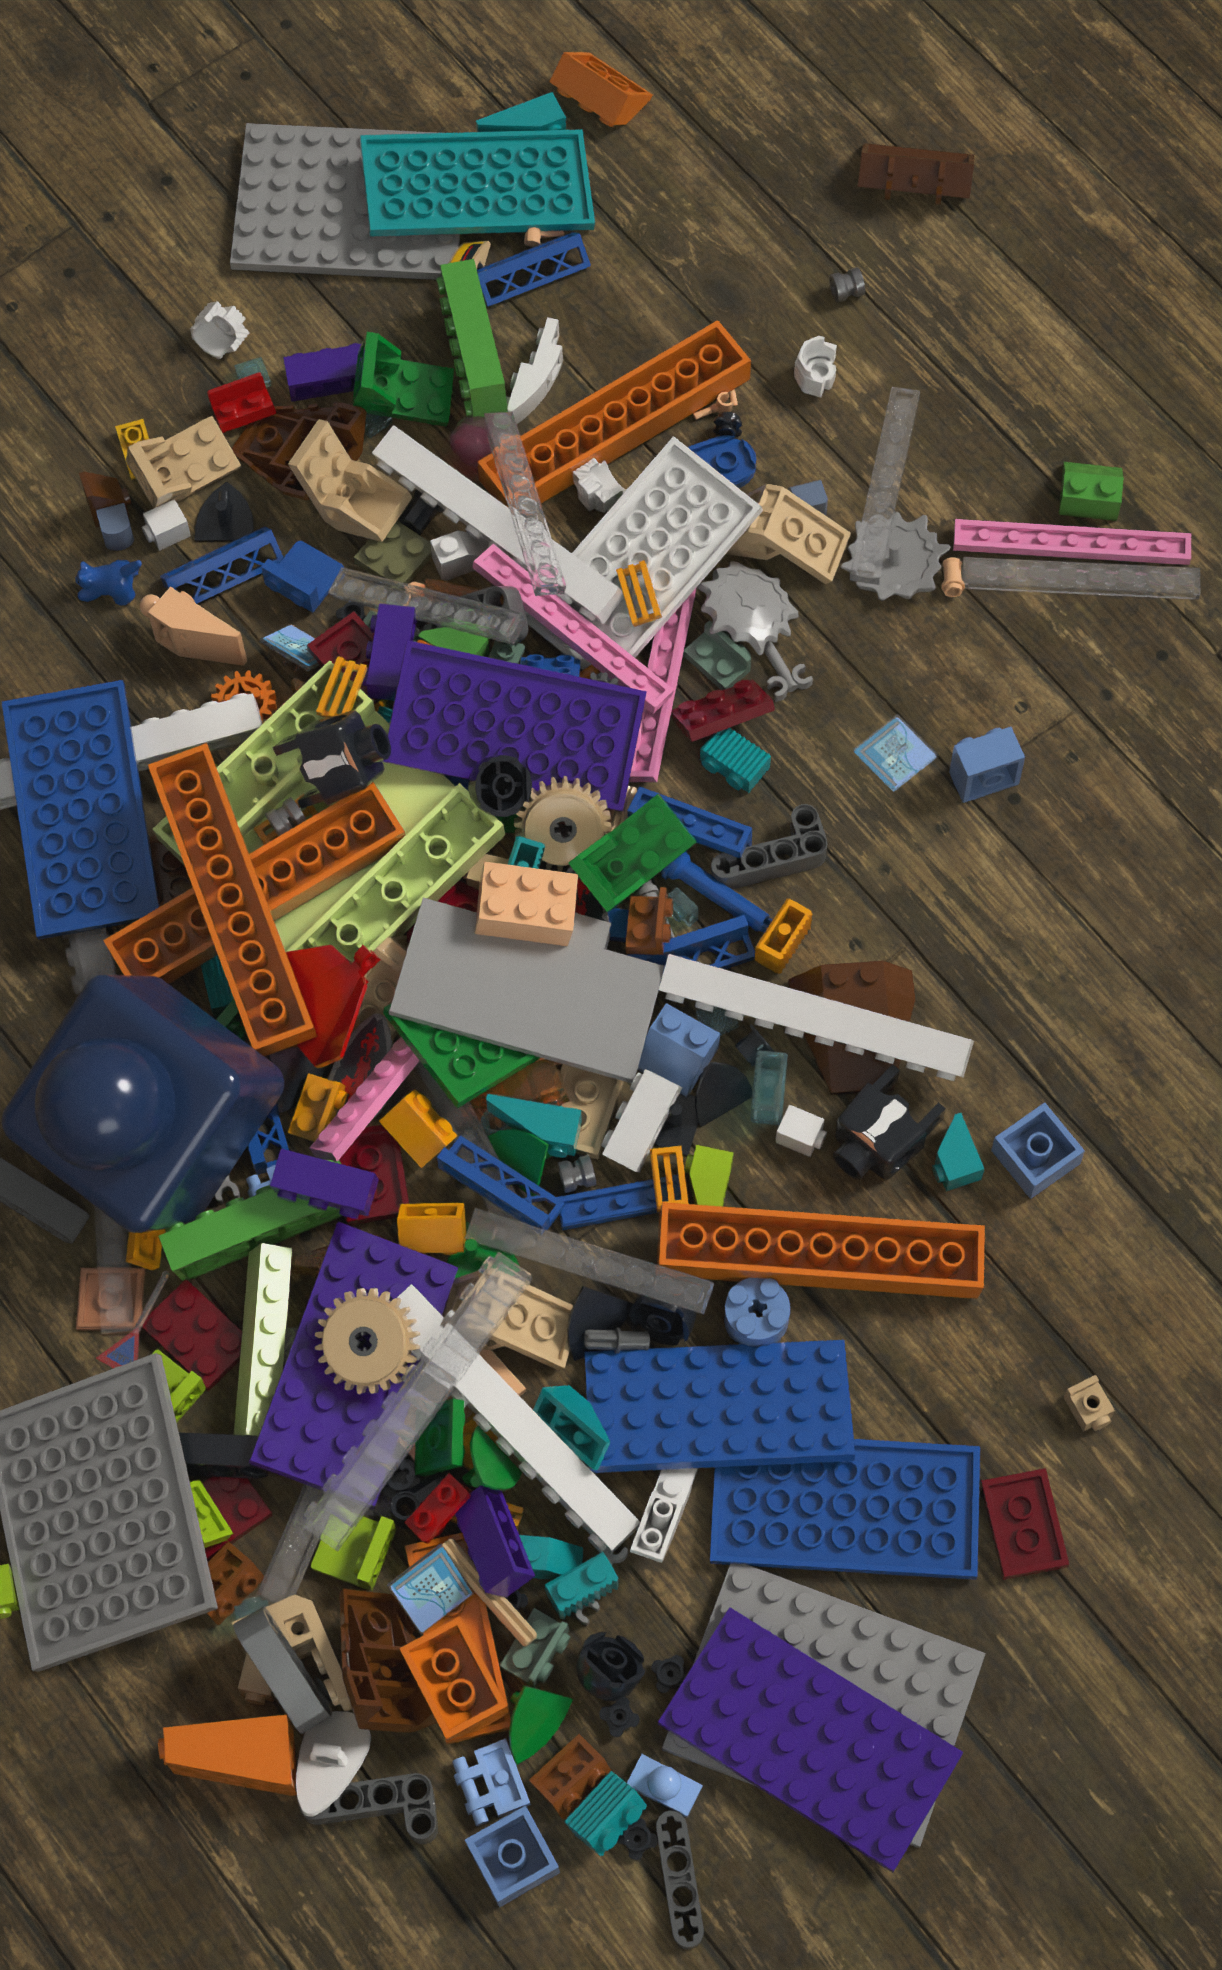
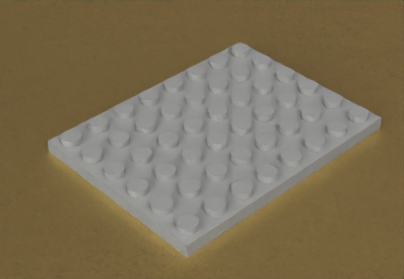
M246 123L230 259L231 270L437 280V277H442L440 265L449 263L452 255L459 247L460 234L370 237L360 150V135L437 132Z
M154 1353L0 1410V1513L32 1671L40 1672L218 1609L161 1355Z
M730 1564L694 1663L730 1607L953 1746L955 1745L986 1653L747 1564ZM668 1731L662 1751L751 1784ZM935 1802L910 1843L911 1846L920 1848Z

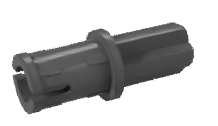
M616 1327L614 1331L586 1330L584 1333V1345L587 1349L614 1350L617 1354L620 1353V1350L649 1349L650 1336L648 1331H621L619 1327Z

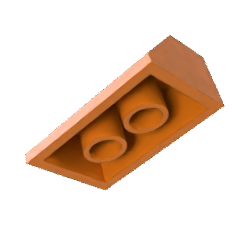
M563 52L549 81L557 87L556 91L566 98H574L579 102L578 106L581 109L590 113L595 112L600 116L599 120L610 127L626 125L653 96V94L589 52Z
M460 1616L399 1648L446 1740L478 1731L509 1714L508 1707Z

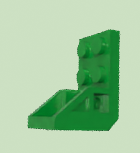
M366 332L357 354L352 405L364 408L367 412L366 414L447 427L450 415L454 369L401 360L400 349L379 333Z
M657 794L614 830L604 835L568 864L578 874L579 878L606 912H609L697 843V841L660 794Z

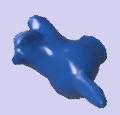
M116 560L108 565L91 567L82 561L75 577L76 583L83 588L78 592V598L81 601L88 602L97 599L101 595H110L117 605L129 604L135 598L132 584L134 578L138 575L142 562L140 560L134 562Z

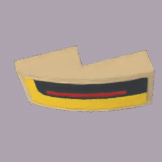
M489 241L464 242L456 249L449 263L474 259L476 269L483 268L491 244Z

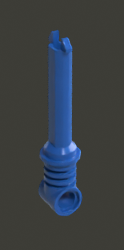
M687 851L660 871L662 878L665 880L668 878L672 880L681 879L733 916L745 915L749 927L757 932L765 933L773 919L769 918L770 915L691 862L690 854Z

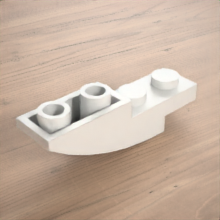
M547 317L545 327L539 328L536 344L539 345L537 352L532 351L529 364L521 362L518 373L514 372L510 384V389L512 390L511 397L506 396L509 419L507 426L514 427L525 419L545 398L558 376L563 363L562 346L557 345L559 338V320Z
M698 1468L661 1470L631 1546V1553L660 1563L663 1562L691 1493Z

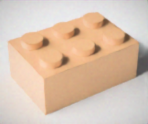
M484 862L480 877L475 934L568 946L574 927L578 874Z

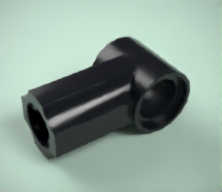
M416 489L414 499L399 518V522L418 535H421L436 513L443 512L444 509L439 505H436L434 508L431 507L420 497L422 493Z
M440 1472L430 1475L408 1491H402L393 1497L391 1501V1517L395 1525L402 1529H410L404 1522L411 1515L402 1516L397 1512V1509L401 1505L409 1504L416 1510L445 1478L444 1474Z

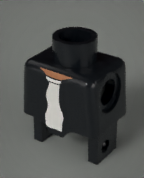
M349 711L313 721L299 733L285 737L273 747L276 756L297 748L301 751L303 759L299 769L305 782L311 783L316 787L309 790L298 800L301 809L322 801L330 805L364 790L383 774L384 765L382 761L388 759L391 755V745L385 730L378 724L366 727L361 715L357 711Z
M893 1064L873 1085L866 1083L837 1119L835 1137L841 1146L832 1154L833 1159L846 1174L856 1180H861L870 1169L884 1180L892 1178L924 1148L926 1137L944 1118L946 1108L938 1102L917 1123L910 1116L908 1102L898 1094L885 1095L898 1082L900 1070Z

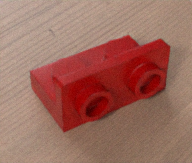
M260 372L207 391L212 410L222 433L276 414L274 404Z
M448 1473L404 1523L424 1543L428 1544L434 1537H437L444 1531L446 1524L471 1497L473 1491L465 1483Z

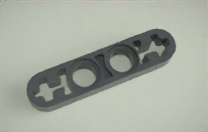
M667 1811L659 1816L656 1823V1833L672 1935L679 1947L693 1949L701 1943L704 1928L686 1820L681 1813ZM667 1819H673L675 1824H681L682 1828L676 1830L677 1843L684 1840L685 1846L674 1845L664 1849L663 1844H670L671 1842L669 1832L662 1831L661 1828L667 1825ZM673 1853L683 1854L687 1860L686 1868L680 1872L672 1871L667 1865L668 1857ZM685 1887L691 1891L693 1899L688 1906L680 1907L674 1903L672 1895L676 1889ZM695 1910L696 1916L689 1915L691 1928H697L698 1933L693 1935V1941L686 1942L685 1936H679L678 1931H682L684 1927L683 1917L675 1919L674 1913L686 1914Z

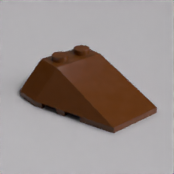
M333 403V407L319 408L318 404H309L306 409H295L293 405L274 406L276 414L249 423L231 448L240 461L282 494L302 500H310L289 467V461L319 419L328 421L351 460L357 461L363 452L367 412L364 408L345 403Z
M886 961L825 964L788 979L789 988L910 1022L915 1003L912 970ZM804 1032V1039L811 1048L815 1062L831 1095L859 1093L866 1083L873 1085L892 1065L891 1063L875 1059L877 1054L875 1052L864 1050L863 1055L846 1051V1044L834 1041L833 1047L815 1042L816 1035ZM895 1058L893 1065L899 1069L901 1060Z
M342 1589L339 1592L342 1677L358 1728L412 1733L437 1724L399 1649L416 1640L413 1635L416 1628L395 1594Z

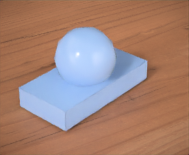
M641 1754L627 1782L638 1793L673 1811L681 1813L686 1818L703 1785L678 1773L672 1767L665 1766Z

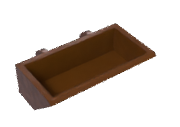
M863 143L858 187L885 189L884 200H890L891 190L936 195L935 205L939 206L941 205L942 196L970 198L974 154Z

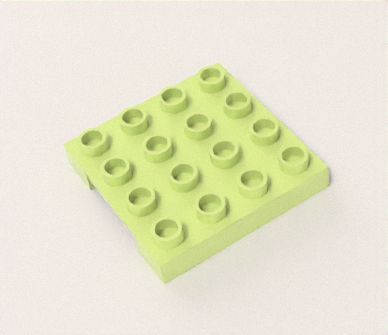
M330 660L217 767L249 854L264 845L253 828L267 820L265 813L272 809H279L282 807L283 802L290 797L296 800L309 790L316 788L313 784L305 782L299 769L303 759L299 748L276 756L273 747L285 737L299 733L313 721L325 718L317 715L316 710L334 667ZM342 671L339 675L336 686L326 708L327 711H329L331 708L334 697L344 675ZM350 679L336 714L342 713L353 685ZM360 689L351 711H357L361 715L366 727L378 724L388 735L390 724L375 711L373 701ZM382 762L384 772L373 782L406 835L385 856L275 920L274 922L285 951L332 945L349 961L353 962L355 953L362 945L366 946L369 950L375 951L387 937L402 936L416 923L423 897L438 901L505 836L504 825L495 816L480 810L471 800L469 791L460 783L455 786L443 774ZM322 801L313 806L319 813L334 803L327 805ZM166 816L152 830L157 839L184 865ZM272 827L264 832L267 836L274 829Z

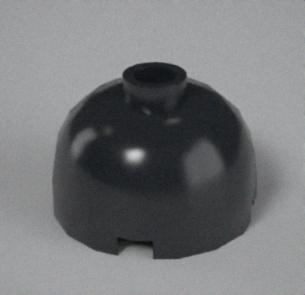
M494 755L482 759L474 766L469 775L468 790L471 800L480 810L489 815L507 817L520 811L518 809L523 806L524 802H528L532 789L531 776L528 769L517 761L518 759L513 756Z
M655 1283L639 1293L630 1309L629 1317L635 1328L639 1324L649 1332L650 1340L674 1346L678 1345L680 1340L684 1339V1342L688 1340L696 1319V1307L692 1298L681 1286L670 1283Z
M598 1632L590 1635L579 1651L576 1663L577 1676L583 1688L594 1697L605 1701H616L629 1696L640 1683L645 1674V1669L642 1665L644 1657L637 1646L625 1637L617 1635L614 1639L605 1637L607 1632Z

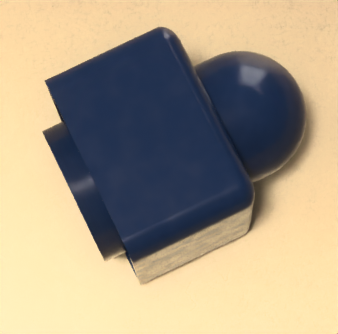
M99 975L86 983L4 1109L1 1124L5 1135L116 1223L129 1232L143 1233L167 1229L180 1222H183L184 1225L195 1221V1217L205 1211L280 1098L284 1089V1078L280 1069L161 978L156 976Z

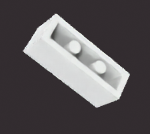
M647 1069L644 1070L643 1074L638 1072L630 1087V1090L634 1092L629 1102L623 1101L616 1114L619 1122L615 1130L609 1129L603 1139L601 1146L605 1150L602 1155L635 1172H640L650 1153V1149H652L670 1113V1106L675 1103L683 1087Z

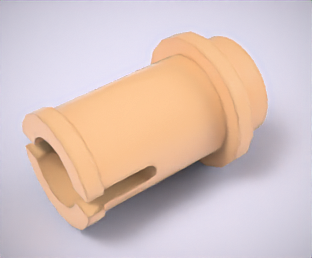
M955 557L947 558L942 563L944 581L941 584V589L948 597H958L965 589V583L961 577L962 562Z

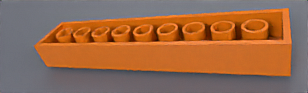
M717 320L477 461L479 481L491 496L521 516L574 484L573 471H576L582 465L584 466L589 460L595 458L598 464L604 460L609 464L715 401L721 392H730L750 380L751 360Z
M207 743L148 764L252 1048L265 1057L318 1037Z
M372 782L364 790L339 800L249 855L275 921L385 856L406 834L375 783ZM193 887L103 940L124 975L156 976L168 984L218 955Z
M662 1202L659 1213L656 1276L736 1282L747 1278H772L779 1285L978 1299L984 1288L985 1226Z

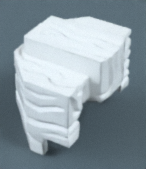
M218 301L208 303L199 316L196 317L194 325L190 328L192 339L204 352L217 359H221L225 353L235 352L250 332L242 324L245 321V317L242 316V313H239V310H236L235 306L221 307Z
M817 336L803 343L795 361L794 378L802 392L821 398L824 389L830 390L835 381L836 365H833V362L836 358L837 345L825 342V337Z
M593 458L588 463H585L584 466L582 465L576 471H573V482L578 490V499L589 512L595 508V510L605 513L606 510L612 508L627 490L615 480L605 460L598 464L597 460Z

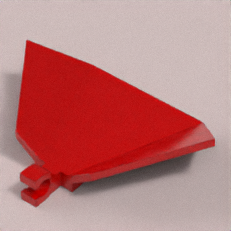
M332 945L286 952L318 1036L296 1045L316 1068H322L342 1059L345 1054L368 987L367 984L369 983L364 976L381 960L374 951L369 950L364 945L355 953L353 962L349 961Z

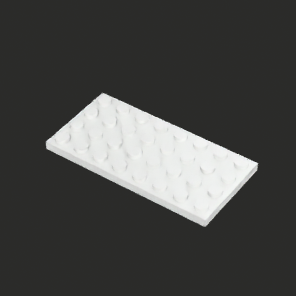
M673 436L572 552L577 558L618 586L621 591L622 588L616 569L628 568V565H637L640 561L645 560L662 618L634 627L624 598L604 624H601L596 619L591 623L636 658L763 511L762 507ZM641 571L636 574L648 614H652L654 611ZM626 576L638 618L643 617L631 576ZM550 586L548 587L552 592L557 593L555 589ZM573 602L570 604L577 612L580 608ZM525 611L528 625L562 654L580 659L582 670L591 665L585 658ZM602 672L596 675L597 679H601Z

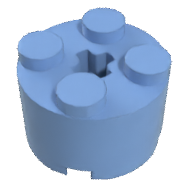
M747 1278L733 1286L726 1299L724 1315L725 1328L730 1338L739 1344L752 1347L767 1346L772 1343H778L789 1325L790 1302L786 1292L778 1282L772 1278ZM758 1310L759 1313H762V1317H756V1314L752 1313V1311Z

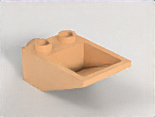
M169 587L161 598L150 594L143 597L140 601V611L145 617L150 619L156 642L176 655L242 666L247 663L241 633L196 604L193 598L186 592L181 591L179 593L172 587Z

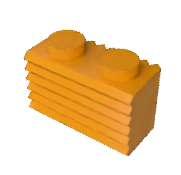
M786 899L755 946L754 960L777 974L782 973L783 969L786 968V964L789 963V959H792V954H795V949H798V945L801 944L805 935L808 934V930H811V910L791 899Z

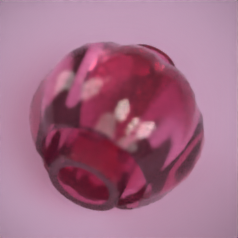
M473 415L463 417L457 423L450 437L452 451L459 456L464 464L472 468H478L477 461L503 447L507 442L505 431L503 429L500 430L495 421L486 417H473Z

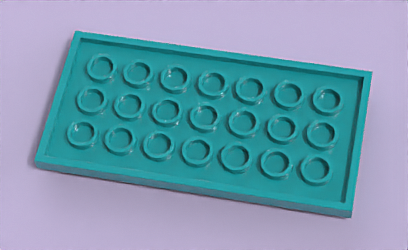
M583 129L360 135L370 237L527 232L532 227L539 228L541 231L594 230L595 218Z

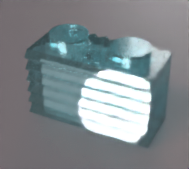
M760 1050L756 1053L750 1120L753 1123L780 1125L782 1121L788 1058L786 1053Z

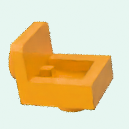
M165 1229L143 1233L129 1232L126 1262L152 1271L160 1268L162 1244L159 1235L166 1233Z

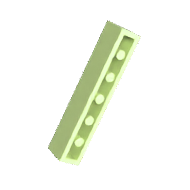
M261 1243L249 1252L234 1435L259 1436L283 1370L292 1248Z

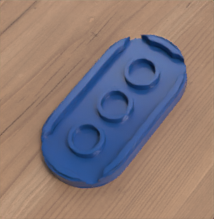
M722 435L688 447L738 488L745 486L755 474L756 454L752 446L743 439L740 441L739 439H734L735 436Z

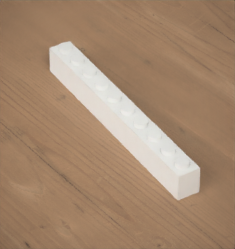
M393 425L373 450L372 454L378 460L376 465L389 476L392 472L400 477L399 483L412 492L414 489L422 493L420 497L431 507L434 508L436 505L444 509L443 514L453 523L457 524L460 520L467 526L465 530L475 539L479 540L483 537L489 542L488 547L494 544L525 570L527 569L533 573L534 577L547 588L550 586L557 591L556 595L570 605L573 602L580 608L578 612L588 621L593 622L596 619L601 624H604L624 599V594L618 586Z
M246 693L236 694L230 700L224 702H207L198 709L191 711L186 709L178 710L169 717L162 719L156 717L144 720L142 724L133 726L132 734L138 772L149 769L148 764L207 743L210 752L242 744L263 724L254 695ZM10 758L0 759V810L17 805Z
M671 954L668 955L659 986L660 991L666 992L665 999L683 1004L685 998L696 1001L695 1007L713 1012L714 1007L726 1010L725 1016L743 1021L744 1015L756 1018L755 1025L773 1029L774 1024L786 1027L784 1032L786 1034L803 1038L804 1032L816 1035L815 1042L832 1047L834 1041L846 1044V1051L860 1055L864 1054V1050L877 1053L875 1059L893 1064L895 1058L907 1061L905 1068L924 1073L925 1067L938 1070L937 1077L950 1081H955L956 1076L964 1078L974 1043L971 1039Z
M411 1284L397 1297L401 1299L400 1309L405 1307L411 1309L406 1315L407 1319L417 1320L411 1326L412 1331L420 1332V1336L413 1338V1343L420 1345V1349L412 1350L411 1355L417 1358V1361L422 1358L431 1367L428 1369V1373L437 1383L441 1385L445 1382L453 1390L450 1394L452 1398L464 1400V1408L468 1406L476 1414L473 1419L477 1425L485 1432L490 1429L498 1437L496 1444L506 1455L510 1456L513 1453L520 1460L519 1468L529 1479L533 1480L536 1477L542 1483L544 1495L552 1503L556 1504L559 1501L567 1510L565 1513L567 1519L576 1528L582 1525L590 1534L588 1537L590 1543L599 1552L602 1553L606 1550L611 1555L639 1528L640 1521Z

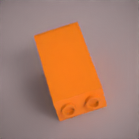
M288 1715L164 1727V1738L158 1739L159 1757L164 1760V1765H168L174 1774L289 1796L297 1795L294 1726Z

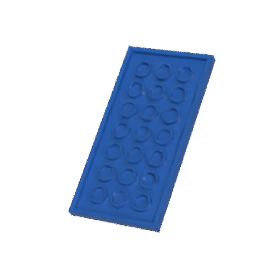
M123 680L2 701L36 937L38 939H45L133 923L159 908L138 765Z
M844 1340L783 1342L760 1347L740 1344L654 1348L648 1350L635 1349L630 1351L620 1350L618 1354L614 1350L585 1352L587 1401L591 1403L610 1440L609 1447L599 1469L593 1470L590 1468L593 1473L855 1461Z
M854 1439L855 1461L715 1467L710 1564H747L755 1567L976 1580L978 1575L980 1446Z

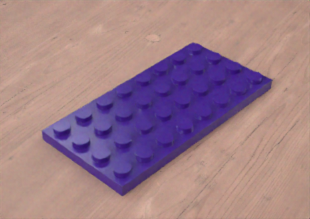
M407 640L388 730L391 755L382 762L469 780V775L474 766L482 759L494 755L513 756L530 772L532 788L536 791L540 789V781H543L546 786L551 785V777H554L557 783H562L563 777L567 776L568 783L573 784L576 778H579L581 787L589 783L591 784L590 793L597 790L600 792V799L598 801L606 800V809L622 812L647 691Z
M337 1222L249 1464L374 1509L425 1361L421 1358L414 1363H407L406 1366L409 1367L411 1372L406 1375L399 1373L402 1380L399 1384H395L390 1380L391 1389L384 1391L379 1384L378 1393L371 1394L367 1386L365 1393L358 1394L357 1385L352 1390L347 1391L345 1390L346 1381L335 1384L333 1381L336 1374L326 1375L324 1372L329 1366L328 1363H319L318 1361L320 1357L324 1356L323 1350H315V1346L322 1344V1338L316 1337L315 1333L321 1332L324 1329L318 1321L319 1319H328L329 1316L324 1310L328 1307L336 1308L333 1301L335 1298H341L344 1302L346 1301L345 1292L352 1291L356 1297L357 1289L364 1288L368 1296L370 1288H378V1297L384 1291L390 1292L389 1301H392L411 1284L442 1315L459 1267ZM363 1335V1338L366 1340L365 1347L372 1346L369 1342L371 1335Z
M730 1607L658 1721V1725L892 1873L898 1866L963 1754L958 1748Z

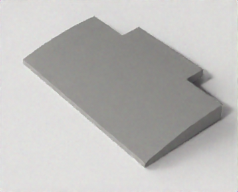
M423 897L389 1015L628 1083L633 1082L664 970L663 965L604 949L611 923L578 913L574 915L573 933L568 946L475 934L476 912Z

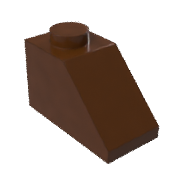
M89 472L79 473L96 527L100 526L96 512L98 509L124 503L127 515L130 517L127 506L132 503L127 488L121 489L117 478Z

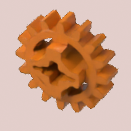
M249 670L242 677L238 671H235L234 679L224 676L225 685H215L217 693L212 694L211 699L218 703L230 700L236 694H253L258 704L262 723H264V719L267 720L272 716L271 711H277L275 690H272L269 680L263 682V677L260 673L255 678H252L251 671Z

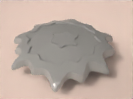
M895 512L889 523L878 519L872 526L865 525L860 521L855 522L857 538L848 547L852 559L842 563L841 568L856 575V585L860 589L876 592L878 599L881 601L892 595L910 599L917 592H931L935 590L933 576L941 569L939 558L946 554L951 547L950 545L937 543V533L927 530L928 517L926 515L919 517L913 522H906L902 519L899 512Z
M730 561L728 568H717L713 571L712 581L702 582L697 586L707 596L701 607V612L708 613L713 619L709 630L710 634L727 631L734 642L746 641L750 643L758 655L763 654L766 642H777L778 633L790 637L791 630L788 620L797 619L799 616L798 610L788 601V593L780 587L779 578L768 577L761 570L747 568L739 562Z

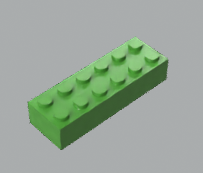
M470 259L440 265L442 277H437L439 295L444 294V297L439 298L442 315L448 316V318H444L446 334L453 337L449 339L451 355L458 358L454 359L456 376L463 378V380H459L461 397L468 399V401H464L466 418H472L475 430L509 424L505 382L475 261Z
M270 1185L258 1189L255 1192V1196L245 1200L243 1197L233 1199L225 1204L226 1208L216 1212L213 1210L204 1211L198 1214L193 1222L185 1225L183 1222H180L173 1227L165 1229L166 1233L159 1235V1239L172 1272L184 1281L185 1279L191 1280L246 1257L251 1250L261 1243L277 1244L343 1215L339 1214L340 1209L330 1206L327 1207L326 1211L310 1207L307 1200L297 1198L296 1202H289L277 1198V1193L274 1192Z

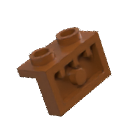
M660 887L659 897L630 896L625 945L626 954H664V944L670 943L671 925L666 924L667 917L673 916V899H668L666 887Z
M229 1541L208 1562L218 1609L206 1614L217 1625H220L264 1579V1575L256 1565Z
M578 1734L532 1776L529 1782L555 1809L557 1814L565 1820L612 1770L605 1759Z

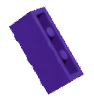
M353 343L345 347L324 348L316 352L295 353L291 356L283 357L291 402L354 391L357 354L361 344Z
M379 604L377 615H372L371 633H374L373 641H368L366 658L370 659V664L362 682V686H367L369 698L395 700L406 641H414L417 622L415 607Z
M281 1149L270 1187L277 1193V1198L289 1202H296L297 1198L307 1200L310 1207L326 1211L327 1207L330 1206L340 1209L339 1214L358 1219L359 1214L369 1215L379 1179L373 1172Z
M479 1486L456 1512L457 1526L463 1533L468 1546L469 1557L475 1564L479 1575V1583L485 1593L508 1597L535 1577V1574L502 1491Z

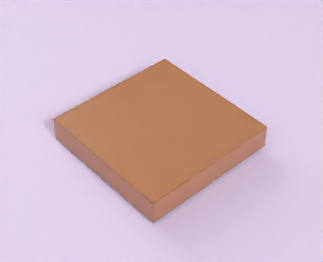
M81 1268L76 1330L134 1331L139 1327V1331H141L140 1323L142 1322L145 1268Z

